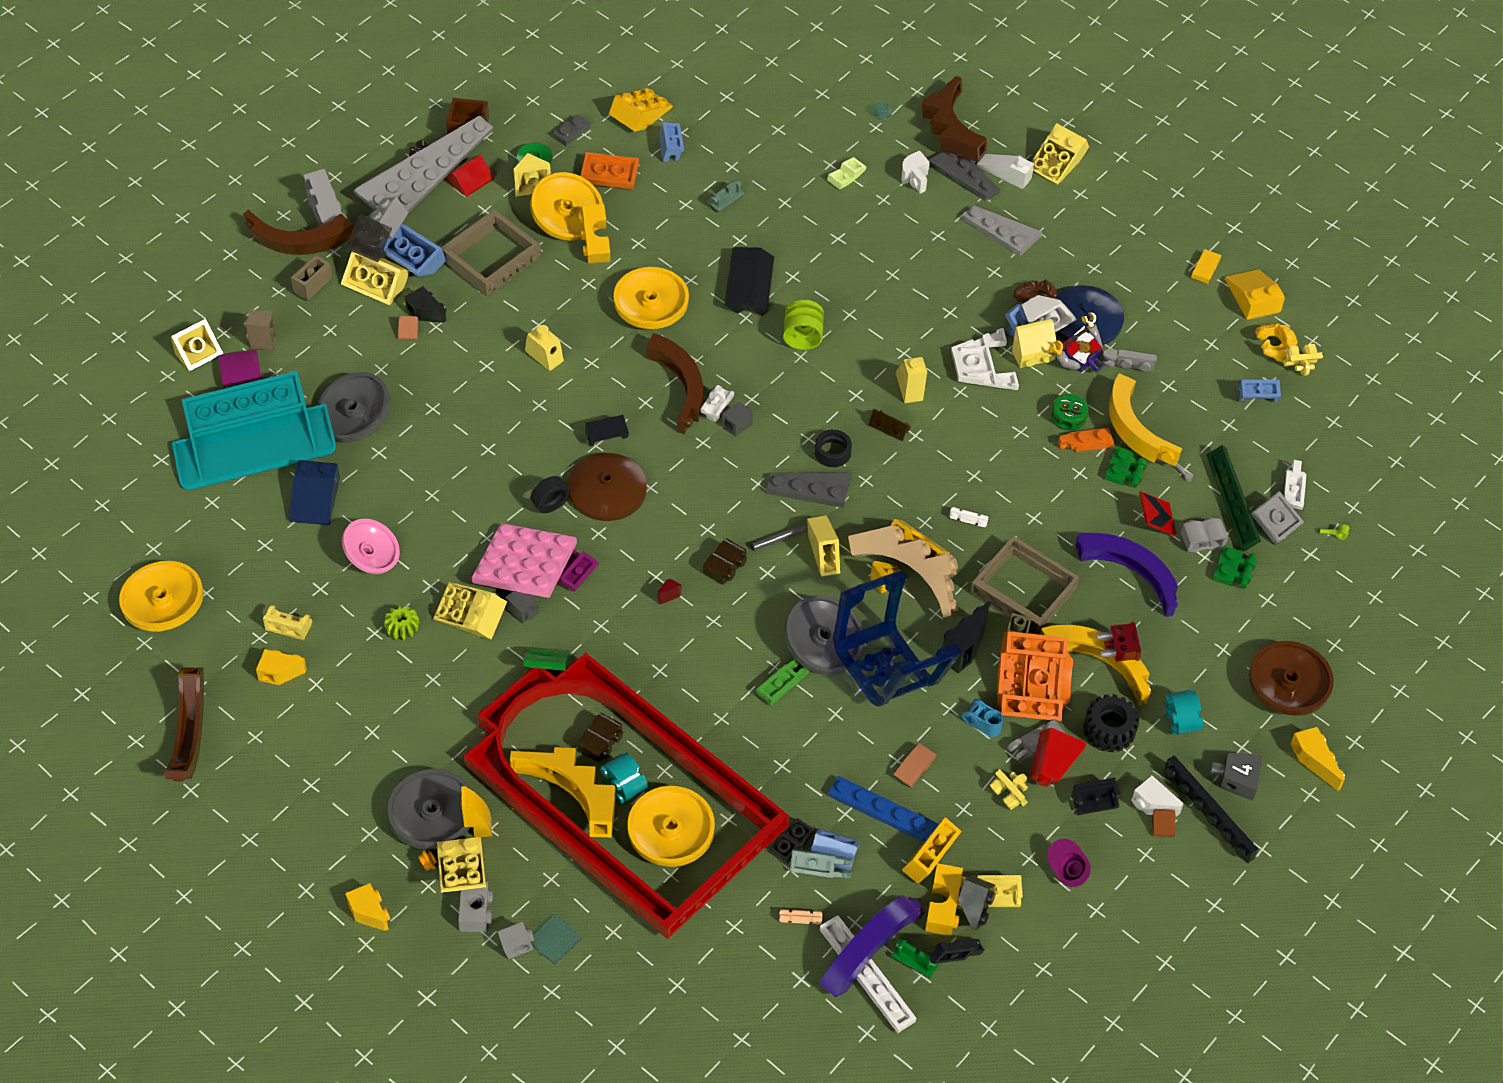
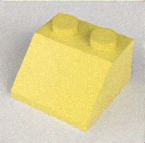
M1052 319L1016 327L1012 353L1020 368L1055 360L1056 353L1049 351V346L1056 348V345L1053 343V341H1056Z

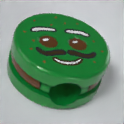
M1063 394L1057 397L1051 412L1054 424L1061 429L1069 431L1081 428L1087 420L1088 404L1082 397L1075 394Z

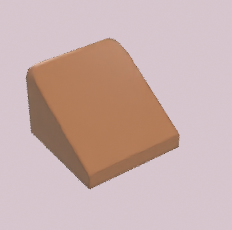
M399 316L398 339L417 340L419 330L418 317Z

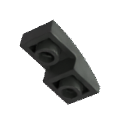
M796 818L785 833H781L769 850L787 863L792 857V850L801 849L815 831L802 820Z

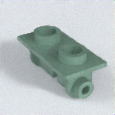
M733 180L726 188H723L716 194H712V197L706 202L720 212L745 194L740 189L741 182Z

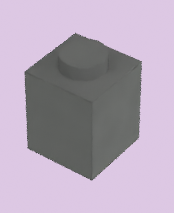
M739 401L722 413V426L736 437L752 425L753 412L748 406H744Z
M513 591L505 597V601H507L506 609L522 624L528 619H532L538 612L537 600L530 594Z

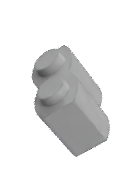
M1207 518L1204 521L1190 520L1183 524L1181 535L1188 552L1222 548L1224 545L1226 546L1228 541L1224 525L1219 518Z

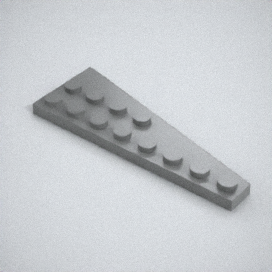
M478 116L357 187L354 193L373 209L377 207L383 198L397 197L409 213L493 131V126L481 116Z

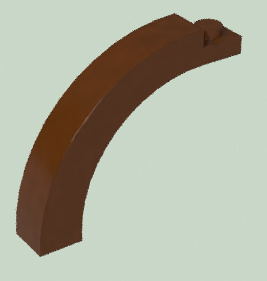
M249 209L243 213L246 219L245 224L257 242L271 250L285 254L307 255L324 252L345 243L357 234L353 223L342 214L314 229L285 231L264 223Z
M653 333L647 345V359L658 362L670 369L680 379L687 394L685 405L677 420V432L685 434L687 428L692 426L693 421L699 422L701 416V408L703 406L702 377L696 363L682 347L668 338Z
M182 667L178 674L179 709L177 733L173 754L165 770L166 779H172L176 782L192 779L198 761L204 710V668Z

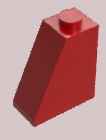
M1051 727L1041 731L1030 779L1037 781L1038 785L1044 787L1057 783L1084 750L1087 743Z

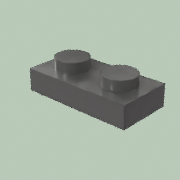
M576 114L553 132V138L567 146L590 128V122Z

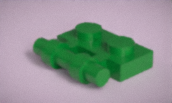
M1116 446L1105 475V480L1124 485L1125 480L1131 481L1130 486L1135 488L1143 478L1142 472L1147 467V459L1141 455L1136 459L1134 458V451ZM1133 467L1135 468V471L1131 472L1129 471V468Z
M1224 545L1212 580L1232 586L1233 581H1237L1240 588L1246 589L1247 584L1251 582V572L1256 567L1257 556L1254 553H1250L1248 558L1244 559L1242 558L1244 551ZM1241 567L1244 568V571L1238 572L1237 569Z

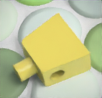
M539 325L528 333L525 352L548 371H551L564 361L560 340L549 331L546 325Z

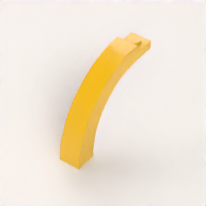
M1119 373L1115 379L1109 399L1110 420L1117 434L1132 450L1153 463L1159 459L1176 466L1182 448L1157 437L1139 422L1130 403V397L1133 394L1136 380Z
M1055 625L1041 628L1040 635L1068 638L1067 652L1090 655L1111 665L1127 681L1139 706L1147 704L1151 695V689L1147 683L1150 673L1141 660L1116 662L1114 656L1102 658L1100 655L1101 650L1113 649V647L1105 648L1104 641H1111V639H1097V633L1103 632L1076 625Z

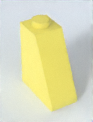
M923 357L904 359L896 371L904 403L923 401L927 377Z
M827 515L807 519L808 537L820 576L840 574L839 540Z

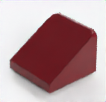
M670 578L667 579L658 590V604L661 605L680 597L681 584Z

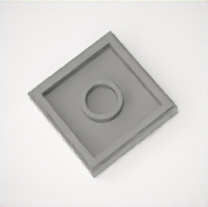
M1280 491L1251 513L1275 545L1304 523Z

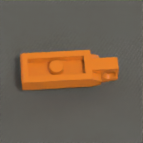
M1102 428L1077 431L1059 436L1058 445L1060 449L1071 448L1075 452L1112 448L1114 442L1110 429Z

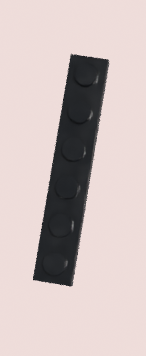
M1175 755L1168 758L1164 769L1167 776L1177 783L1181 792L1193 801L1195 808L1207 817L1208 822L1212 826L1217 828L1222 838L1233 846L1240 858H1243L1247 863L1253 861L1258 852V848Z

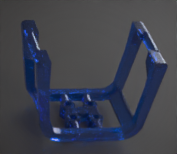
M901 570L841 591L833 636L834 647L839 659L867 699L877 707L888 704L891 699L919 688L939 684L961 654L960 649L954 643L939 649L935 656L919 661L900 635L896 626V616L906 576ZM885 585L889 595L884 622L845 636L851 609L863 600L866 591ZM887 635L896 647L893 649L885 647L881 652L867 654L864 660L855 662L848 652L850 649ZM901 654L906 662L902 664L895 663L891 667L893 657ZM938 664L931 675L925 669ZM877 665L878 670L875 672V675L868 678L861 670L864 669L870 672ZM912 673H915L920 680L899 688L906 677ZM886 681H888L880 695L872 686L874 684L878 687H883Z

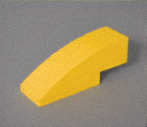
M461 787L464 827H473L474 837H492V817L487 804L468 787Z

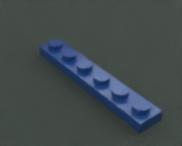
M840 776L837 777L828 792L829 797L922 842L939 825Z

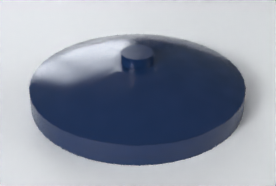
M1079 285L1066 288L1057 294L1055 299L1061 300L1077 319L1055 332L1063 340L1067 341L1084 325L1088 326V324L1082 321L1083 316H1087L1088 321L1090 320L1088 313L1096 315L1094 323L1098 328L1102 345L1113 341L1121 332L1124 322L1122 306L1107 291L1094 286Z

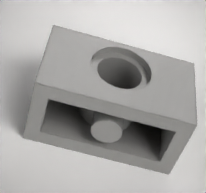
M486 882V887L461 890L458 921L460 932H487V924H491L492 910H488V906L493 904V890H489L488 882ZM474 905H480V906H481L480 908H477V909L472 908V906H474Z

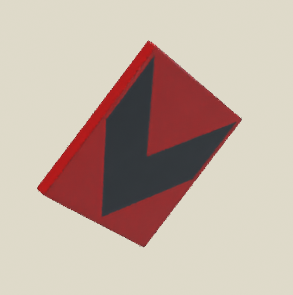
M1140 491L1139 495L1145 524L1175 536L1176 531L1170 503Z

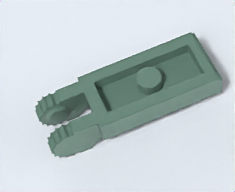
M793 849L790 872L829 878H851L850 871L834 869L835 863L852 865L853 859L834 854Z

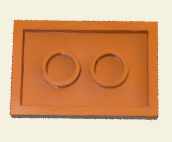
M586 152L580 176L588 180L592 185L634 190L639 158Z

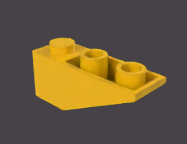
M1318 727L1294 733L1290 745L1299 762L1334 789L1340 790L1345 780L1344 772L1342 769H1339L1335 755L1329 750L1326 738L1320 733Z

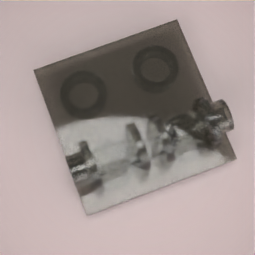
M360 214L345 249L378 263L379 259L386 257L387 253L384 251V247L392 227Z

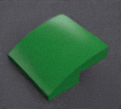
M528 647L524 657V667L565 670L566 666H568L570 650Z

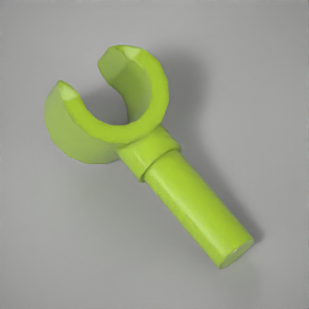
M1341 524L1338 530L1320 529L1321 534H1333L1340 540L1346 539L1349 534V526Z

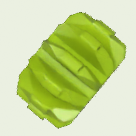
M399 605L397 610L391 608L390 613H386L384 627L389 636L393 635L395 640L402 637L405 641L406 636L413 638V632H418L420 621L415 609L410 610L408 605L403 609Z

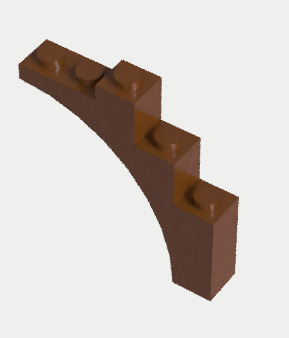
M955 76L938 95L931 93L923 100L921 105L923 117L931 120L932 133L940 136L941 150L978 162L987 152V138L965 127L954 113V104L962 93V78Z

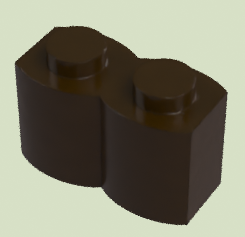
M728 538L724 539L716 551L704 563L703 573L724 585L727 581H731L734 578L739 567L742 568L747 561L746 549Z
M600 712L579 740L578 751L599 763L603 758L607 759L612 751L611 746L615 742L618 743L623 736L622 723Z

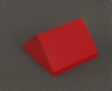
M482 155L468 158L456 166L444 179L465 197H468L494 180V176Z

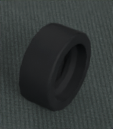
M831 429L818 435L815 442L814 454L816 459L827 467L844 465L851 457V439L840 430ZM834 442L842 445L845 451L840 454H829L822 449V446L826 443Z
M551 476L535 486L531 492L530 499L539 512L550 513L560 508L567 501L570 490L562 478Z

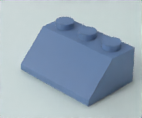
M403 223L392 239L382 240L376 247L378 251L417 276L434 274L446 261L442 248Z

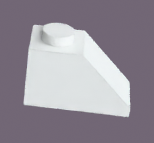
M1153 776L1149 777L1134 790L1131 800L1137 809L1142 810L1147 815H1152L1154 810H1175V816H1178L1184 804Z

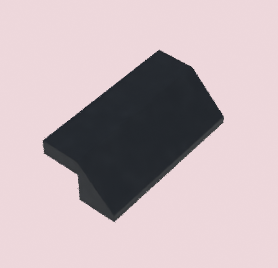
M758 247L732 248L724 305L738 314L749 307L761 316L765 315L768 310L774 256Z

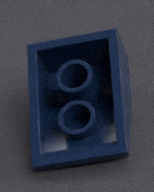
M298 460L294 475L289 522L330 525L340 480L338 463Z

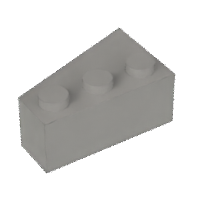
M325 169L304 174L307 200L319 226L330 222L339 214L346 217L345 213L341 212L340 202L336 199L334 189L330 184Z

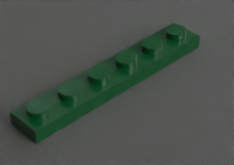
M1221 445L1206 456L1240 549L1247 551L1260 543L1261 540L1227 448Z

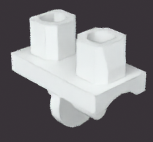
M717 385L710 392L708 399L701 408V413L706 414L707 419L716 422L734 397V392L727 391Z

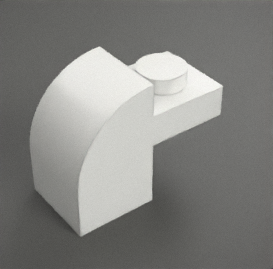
M921 151L910 154L904 159L901 174L902 183L905 185L910 182L911 186L919 194L926 191L927 178L925 176L928 175L930 163Z

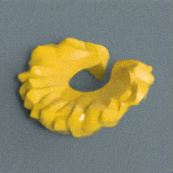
M1278 323L1264 324L1256 328V338H1259L1261 341L1269 336H1275L1280 339L1281 344L1279 346L1270 345L1269 339L1261 345L1263 354L1270 358L1273 357L1276 361L1283 362L1287 358L1286 349L1298 344L1295 333L1287 325H1280Z

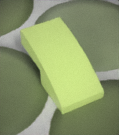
M853 157L843 162L839 170L828 174L827 181L840 190L857 179L866 170V166Z

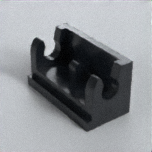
M624 415L585 424V434L590 446H594V443L620 436H623L625 439L629 436Z
M1115 777L1075 784L1071 796L1077 815L1117 809L1120 806L1118 801L1120 793Z

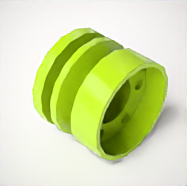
M797 300L788 304L785 309L783 334L786 344L798 350H809L820 345L823 338L824 322L822 306L810 300Z

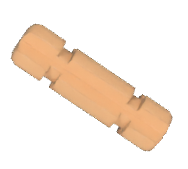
M781 909L779 921L784 923L792 921V923L809 924V922H813V924H821L822 912L813 911V913H810L808 910H792V912H789V909Z

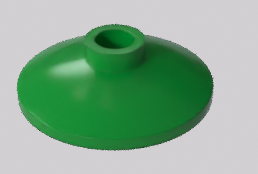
M541 143L526 144L517 152L518 163L527 153L550 164L553 159L551 149Z

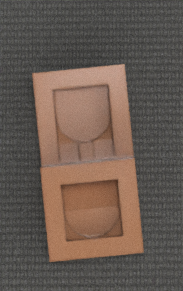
M919 743L902 762L894 776L912 788L922 773L928 770L937 754Z

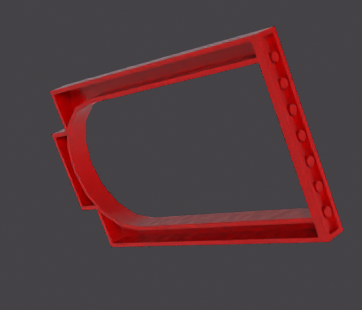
M587 653L577 657L572 665L566 670H562L557 677H554L546 669L530 668L521 679L513 682L508 690L503 694H499L489 706L482 708L477 715L479 727L488 735H485L474 748H470L464 756L466 769L666 939H669L789 826V815ZM561 694L591 697L613 709L761 830L676 909L521 779L504 758L502 746L508 726L521 710L542 698Z

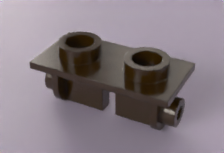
M873 409L869 426L903 441L905 433H908L911 428L908 422L904 423L883 413L882 410Z

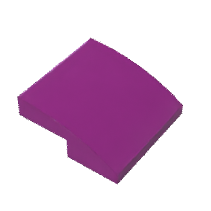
M257 349L218 355L223 387L262 380Z
M573 550L557 585L575 592L599 565V562L584 551L580 554Z

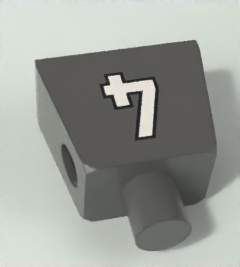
M1228 753L1224 764L1212 762L1210 774L1222 776L1220 787L1223 790L1253 800L1258 788L1262 756Z

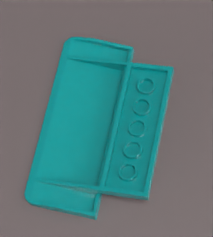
M297 371L182 399L190 438L172 442L179 481L185 490H194L298 463V460L308 461L328 456L336 450V442L327 405L325 403L309 408L306 407Z

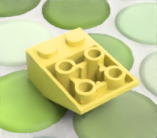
M1056 123L1032 160V163H1034L1033 172L1058 185L1081 161L1088 150L1087 139Z
M449 582L433 619L468 633L492 639L507 601L492 592Z
M481 837L437 842L441 893L486 887Z

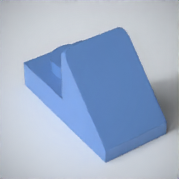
M1016 304L1005 314L1010 326L1004 331L1013 339L1016 327L1030 324L1022 304Z

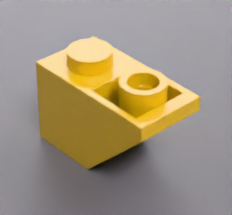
M264 649L256 668L259 681L275 685L283 684L306 673L307 670L305 658L295 654H284L278 650L271 651Z
M371 883L345 893L347 904L355 922L383 931L388 930L387 921L390 920V916L386 907L381 908V896L377 889L373 890Z

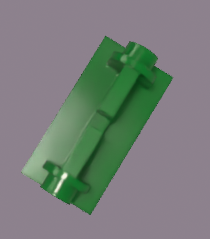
M905 939L898 940L895 946L896 949L891 956L928 978H931L940 964L931 963L928 957L929 953L907 942Z

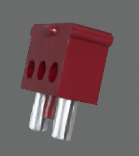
M1133 621L1130 624L1110 626V632L1097 633L1098 640L1111 639V641H1104L1105 648L1113 647L1110 650H1101L1100 655L1102 658L1114 656L1116 662L1140 660L1141 647L1136 624Z

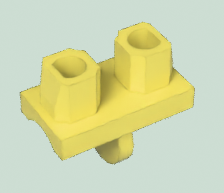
M1315 344L1305 345L1303 347L1304 354L1299 353L1298 346L1288 347L1286 349L1287 358L1283 361L1284 366L1296 365L1295 371H1300L1303 376L1309 375L1310 370L1315 368L1314 363H1317L1318 359L1323 358L1322 352L1317 353Z
M999 769L995 773L997 778L990 784L991 789L997 795L1001 794L1005 789L1010 792L1002 799L1010 810L1019 804L1025 806L1028 802L1018 788L1020 787L1023 792L1028 789L1025 784L1027 776L1025 774L1017 776L1015 772H1012L1010 777L1013 781L1011 782Z

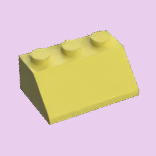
M352 249L341 285L391 305L405 287L410 271L403 266L363 249Z

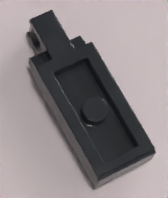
M970 939L969 941L958 940L953 943L941 942L935 946V950L928 957L933 964L963 961L968 956L981 955L985 949L979 939Z

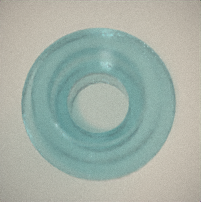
M879 102L874 107V114L878 118H887L891 115V108L888 103Z

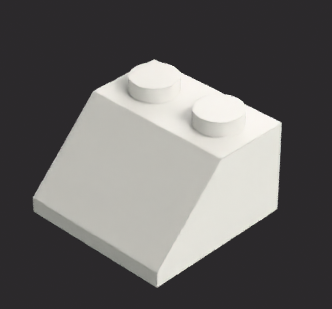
M1037 295L1022 304L1030 324L1052 319L1055 332L1077 320L1061 300Z

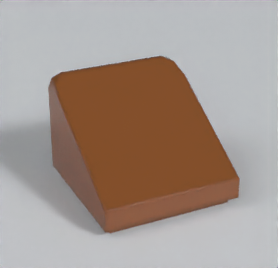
M1154 810L1151 817L1153 836L1175 837V810Z

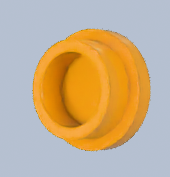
M423 850L422 854L418 857L426 871L436 869L434 864L437 863V860L431 851L427 853L426 850Z

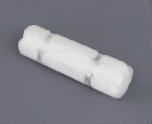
M952 507L949 517L951 519L957 520L959 518L962 522L973 525L977 523L981 527L987 526L988 516L982 514L978 516V513L967 510L959 511L960 509Z

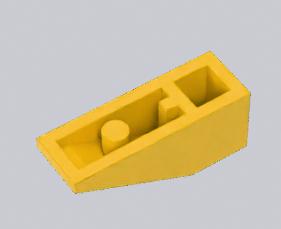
M945 817L910 858L902 871L919 884L930 874L962 831Z

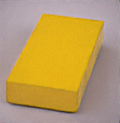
M1204 249L1191 278L1209 284L1222 255Z

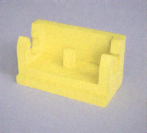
M273 605L269 607L266 615L263 617L265 630L301 640L305 639L312 625L310 615L306 614L304 618L282 613L277 611Z
M977 875V878L995 885L993 892L996 893L992 905L988 907H1021V875Z

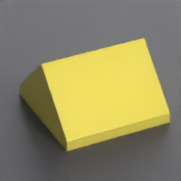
M529 153L525 155L514 168L516 197L532 194L538 182L551 174L549 162Z
M206 319L171 336L174 352L188 371L223 354Z

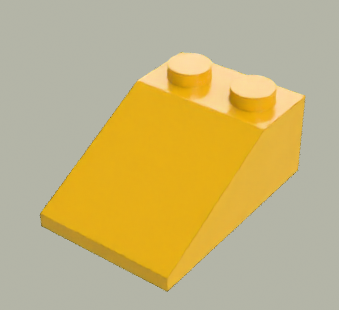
M1259 269L1225 277L1228 287L1247 320L1281 312L1285 300L1284 294L1278 284Z

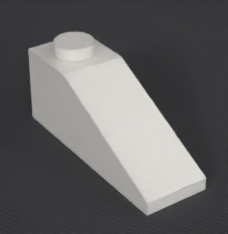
M985 154L977 163V167L1024 189L1032 179L1034 163L1020 156Z

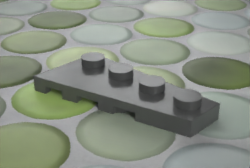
M947 151L928 159L931 168L934 166L939 169V173L944 176L947 174L953 178L955 183L966 186L969 192L984 201L998 195L1000 192V188L970 159Z
M851 472L770 473L766 493L844 508Z

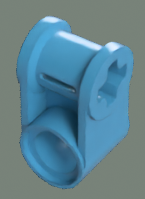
M974 699L969 710L962 714V719L966 724L975 727L987 736H998L1002 731V713L986 705L983 701Z

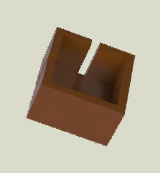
M452 98L446 122L447 134L478 116H481L488 122V101Z

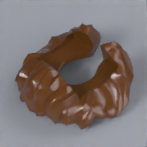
M1046 279L1040 282L1037 280L1029 281L1028 284L1024 282L1023 286H1017L1013 291V297L1016 301L1022 303L1039 295L1035 292H1043L1044 294L1039 296L1053 299L1057 296L1054 285Z

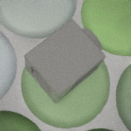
M523 922L498 931L508 959L534 950L531 943L535 940L531 928L526 929Z

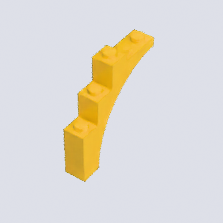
M555 747L554 753L511 751L510 766L517 774H526L552 782L569 792L580 803L589 822L590 837L612 838L615 785L595 784V767L576 766V748Z

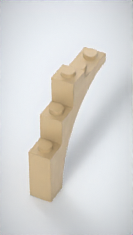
M894 525L848 536L852 556H887L907 564L919 573L932 588L939 601L943 617H957L958 604L952 594L954 584L949 579L950 576L957 575L958 564L953 555L944 554L929 558L931 549L926 541L916 540L903 543V531L899 526Z

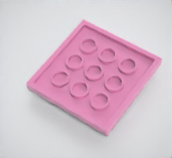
M501 523L472 576V582L474 584L550 598L577 544V539L573 536Z

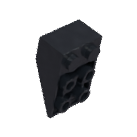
M989 602L983 606H978L973 611V614L968 618L964 617L958 626L954 629L950 628L943 636L941 659L958 674L974 660L986 627L990 607Z

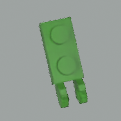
M794 659L788 665L785 664L759 686L756 693L772 706L798 684L800 680L804 679L810 670L803 667L797 673L794 672L800 665Z

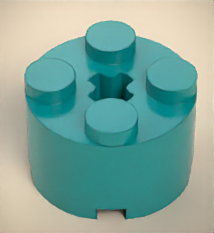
M1194 689L1165 695L1167 706H1164L1166 717L1172 720V723H1170L1172 735L1203 730V717H1200L1201 704Z
M627 752L616 756L600 767V771L605 777L603 779L604 785H615V797L620 804L648 787L644 774L640 775L638 771L639 765Z

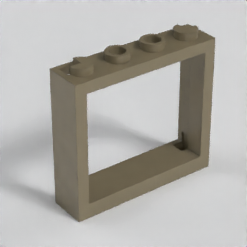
M495 209L441 247L446 259L444 263L485 296L497 291L500 286L509 282L515 275L523 272L526 267L541 257L540 244ZM499 228L524 247L525 250L485 278L458 256L493 230Z
M1012 536L972 582L970 594L984 603L989 602L990 607L1009 619L1012 613L1031 617L1029 631L1038 635L1041 632V628L1049 623L1076 591L1080 577L1074 574L1073 571L1061 566L1057 561L1046 557L1039 550L1033 549L1024 541ZM1012 554L1066 587L1042 617H1039L987 584Z

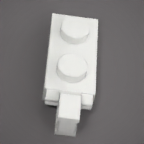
M1294 460L1291 470L1287 469L1285 475L1283 496L1294 509L1302 510L1306 474L1301 472L1302 461Z

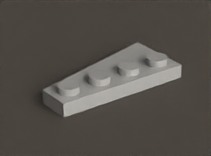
M975 205L963 214L962 217L964 222L1019 257L1042 237V231Z

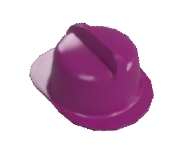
M1069 839L1055 841L1049 847L1047 853L1048 862L1055 874L1066 886L1078 887L1084 884L1091 873V865L1088 858L1074 841Z

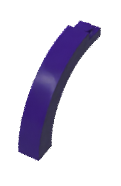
M1104 533L1077 534L1075 547L1080 561L1104 560L1132 569L1152 586L1159 598L1165 617L1174 615L1175 608L1178 606L1176 597L1178 585L1170 570L1155 554L1138 543L1120 536Z
M904 895L891 902L855 935L832 963L819 984L834 997L846 993L858 974L877 951L902 928L922 918L926 910L921 907L917 900L910 897L907 898Z

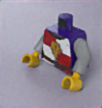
M1088 313L1090 316L1089 321L1087 316L1082 317L1083 323L1088 324L1087 327L1084 325L1063 344L1060 341H1053L1056 348L1049 346V351L1056 353L1055 356L1065 368L1083 372L1090 366L1097 373L1104 366L1098 359L1102 352V342L1098 328L1094 323L1096 315Z

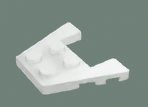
M1003 328L998 329L996 333L991 335L987 333L978 340L974 341L972 339L951 348L958 382L1018 390L1019 384L1016 373L996 374L989 351L990 347L1006 346L1007 340Z

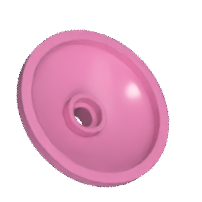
M358 519L350 523L343 533V550L347 558L357 568L371 574H382L388 572L396 565L400 555L399 544L394 534L382 523L372 519Z

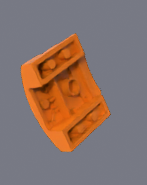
M1004 632L997 676V711L1002 713L1003 716L1062 721V710L1070 702L1074 661L1067 652L1068 638Z

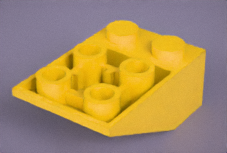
M645 88L615 95L609 115L633 131H640L653 124L668 112L673 105L668 103L667 99L656 95L653 90Z

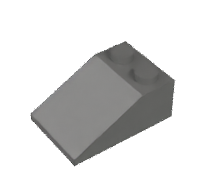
M397 197L383 198L367 217L351 244L359 245L392 239L406 218L408 211Z

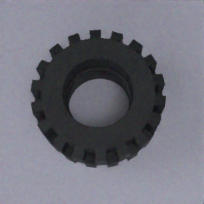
M1109 694L1104 695L1103 698L1099 696L1096 698V701H1092L1084 721L1083 728H1085L1084 734L1088 735L1087 740L1093 742L1094 747H1101L1102 751L1108 749L1109 752H1114L1117 749L1119 752L1124 747L1128 748L1130 743L1134 741L1140 718L1137 715V708H1132L1133 703L1131 701L1126 702V698H1118V695L1115 694L1112 697ZM1111 719L1118 722L1121 726L1110 727L1104 724L1102 720Z

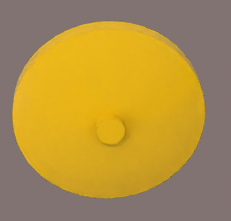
M567 172L550 174L540 180L534 188L530 200L531 213L538 226L547 234L567 241L582 239L581 229H584V226L579 222V213H582V206L603 204L602 198L594 185L579 175Z
M643 267L635 269L624 275L614 289V306L617 313L623 320L639 328L659 329L670 326L685 314L689 304V292L685 282L677 274L664 268Z
M160 561L140 568L126 580L120 591L119 603L124 617L133 626L145 631H165L182 625L198 611L203 601L204 590L199 575L190 566L176 561Z
M664 786L655 788L642 795L635 802L629 813L628 836L633 848L641 857L656 865L677 867L689 864L707 851L714 837L715 820L709 804L699 794L684 787Z

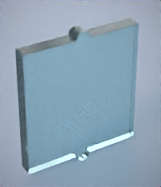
M554 915L533 935L535 940L531 943L539 951L540 956H545L555 965L582 937L571 928L570 924H566L557 915Z

